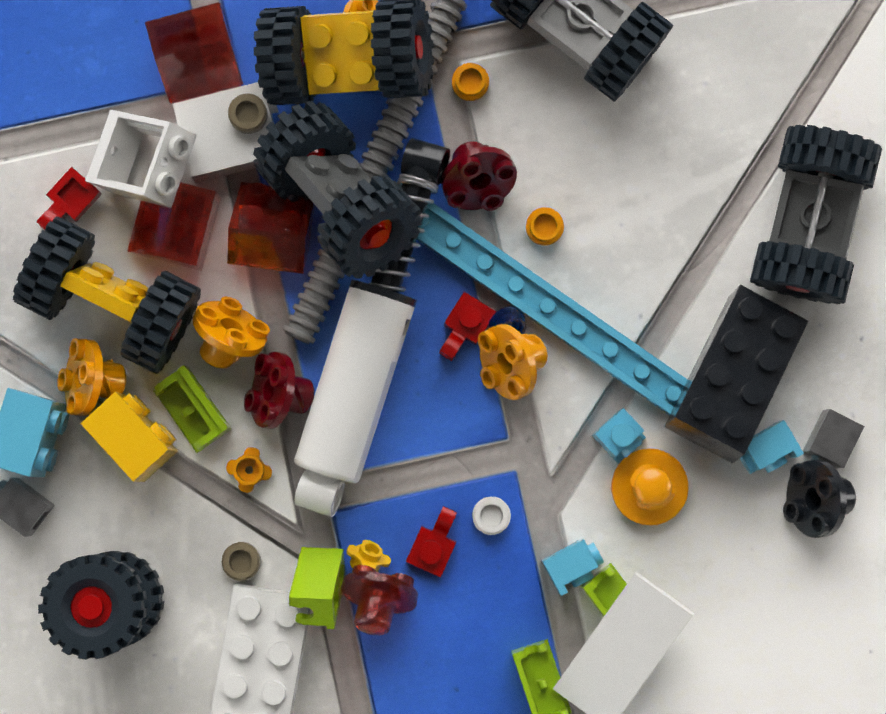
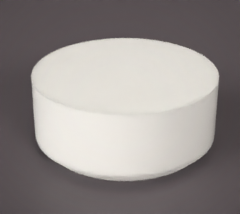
M485 497L474 506L472 519L479 531L487 535H496L508 527L511 513L508 505L498 497Z

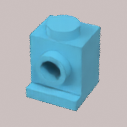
M624 408L617 411L592 435L617 463L629 456L646 438L642 434L645 430Z
M782 420L755 434L745 455L740 460L749 474L765 468L767 473H770L788 462L785 455L789 454L790 458H797L803 455L804 452L785 420Z
M580 539L541 560L561 596L568 593L565 587L566 584L571 582L575 588L594 578L591 571L604 563L595 544L587 545L584 539Z

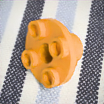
M227 296L222 297L220 301H207L200 304L192 319L195 330L204 339L199 350L202 359L207 364L220 369L229 368L240 357L258 355L263 350L270 332V328L265 322L256 319L250 313L243 310L238 300Z
M499 324L481 332L478 335V345L480 347V360L482 364L480 377L484 386L488 389L494 388L501 396L509 400H518L528 396L535 387L537 370L543 368L547 363L548 354L543 341L533 334H521L514 327L507 324Z
M73 338L69 346V358L66 369L62 368L59 371L57 386L59 391L65 392L67 413L76 416H87L96 406L99 397L109 398L115 391L119 393L124 392L126 386L125 368L122 364L113 362V359L103 361L101 349L95 340Z
M641 449L632 452L618 464L613 473L610 489L615 505L626 518L642 525H659L671 520L681 511L687 500L689 485L686 472L675 457L659 449Z

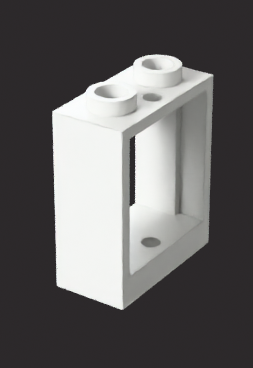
M110 110L85 182L113 194L171 208L197 135L168 121ZM143 135L158 136L160 140L143 188L126 184ZM114 146V153L111 154V148Z

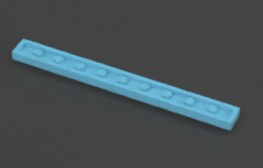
M428 203L425 213L429 214V218H423L420 228L424 229L425 232L419 233L417 237L419 242L670 416L688 379L436 204Z

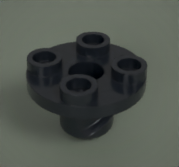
M809 460L794 464L791 467L787 485V501L783 506L784 517L788 522L794 523L797 529L808 537L821 538L830 536L839 529L845 515L849 514L855 507V489L849 480L841 477L838 471L826 461Z

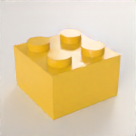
M115 391L80 424L133 482H145L178 452L173 446L177 439L162 423H152L147 417L151 412L150 409L137 395L133 396L131 393L125 395Z

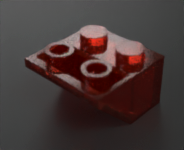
M220 2L145 22L154 58L170 104L244 85L226 17Z
M180 182L171 208L140 201L127 252L202 271L221 197L216 191Z
M241 182L228 227L227 264L303 274L309 251L315 204L310 199L304 200L300 196L297 202H291L288 198L284 200L276 194L271 186L263 183Z

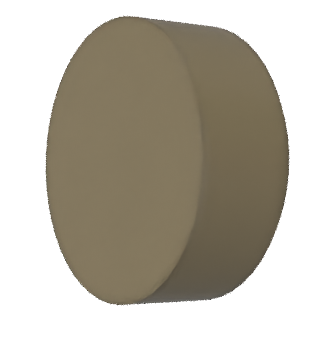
M246 93L235 97L228 108V117L232 126L241 133H256L266 124L268 117L267 108L264 102L254 94Z
M234 543L227 547L222 555V568L227 576L234 580L243 581L250 579L258 572L261 566L260 553L250 543Z

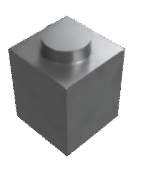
M832 409L823 410L803 451L812 455L810 460H823L835 468H844L865 426Z
M10 478L8 482L3 479L0 482V519L22 536H32L55 505L20 478Z

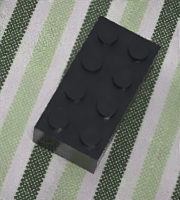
M740 284L728 297L664 427L731 463L737 461L745 455L809 321Z

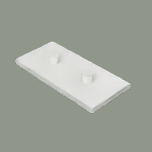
M635 572L556 683L553 690L586 714H622L691 620L694 613Z

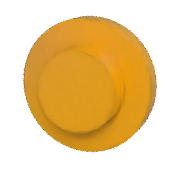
M465 63L459 66L452 76L454 93L465 101H476L482 98L489 88L488 73L482 66L476 63Z
M547 207L534 210L526 221L528 237L534 243L542 246H548L557 242L564 230V223L560 214L554 209Z

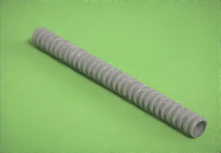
M437 0L430 5L432 12L428 13V23L432 27L431 40H433L434 48H432V55L434 56V65H432L433 75H436L438 72L436 65L441 64L443 61L441 54H445L448 50L445 46L446 43H451L452 41L451 32H456L457 30L455 23L460 22L462 19L460 12L465 11L467 8L464 0ZM422 97L387 99L388 109L382 110L381 115L383 119L377 121L376 125L379 128L377 131L372 132L371 135L374 139L373 141H368L367 148L369 150L368 152H363L362 158L364 161L359 163V166L370 179L374 176H379L383 180L385 176L389 177L387 175L388 171H393L394 165L392 161L398 160L397 150L403 149L404 144L402 140L408 138L409 133L407 129L413 127L414 123L411 120L418 116L416 109L417 107H422ZM319 249L317 253L320 256L319 260H314L313 262L314 271H309L308 277H310L309 282L303 283L304 293L298 294L299 304L295 303L293 305L294 315L289 314L288 320H290L289 326L284 325L283 327L285 334L307 344H314L315 338H313L315 332L319 333L320 331L318 324L320 321L324 322L325 320L323 313L330 309L328 302L335 298V295L332 293L334 289L338 290L340 284L337 282L339 278L343 279L345 276L322 249Z

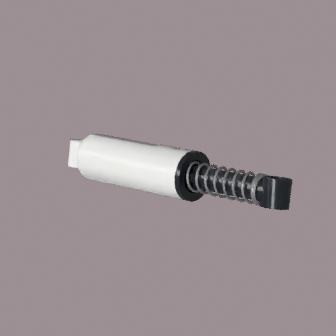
M411 138L403 154L401 174L397 184L419 207L421 211L420 217L423 221V218H429V214H426L425 211L428 203H434L430 196L431 193L438 192L437 189H439L438 185L441 184L443 171L449 164L450 149ZM421 225L417 226V228L420 230L419 233L425 232L424 229L420 228ZM411 238L410 241L413 245L409 250L403 249L400 253L402 256L397 262L394 259L388 263L389 268L383 272L379 268L376 269L371 283L351 280L294 458L297 466L306 469L296 489L294 499L296 506L333 517L340 506L345 482L355 484L361 478L417 300L400 294V292L406 291L405 287L402 286L404 277L411 276L407 272L409 262H415V259L411 257L414 247H420L419 243L416 242L417 238Z

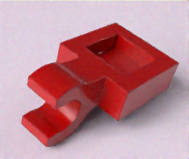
M71 167L46 194L54 203L36 222L44 230L46 225L53 221L55 217L65 219L69 215L77 222L102 193L92 184L85 182L86 179Z
M464 291L444 322V326L452 330V332L440 349L439 354L452 362L465 340L476 345L478 335L486 330L496 311Z
M443 506L433 530L421 526L406 562L441 578L457 542L446 537L457 512Z

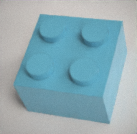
M7 388L0 410V468L28 477H45L46 471L51 472L58 456V450L54 449L58 434H64L69 421V414L65 412L66 404L24 391Z

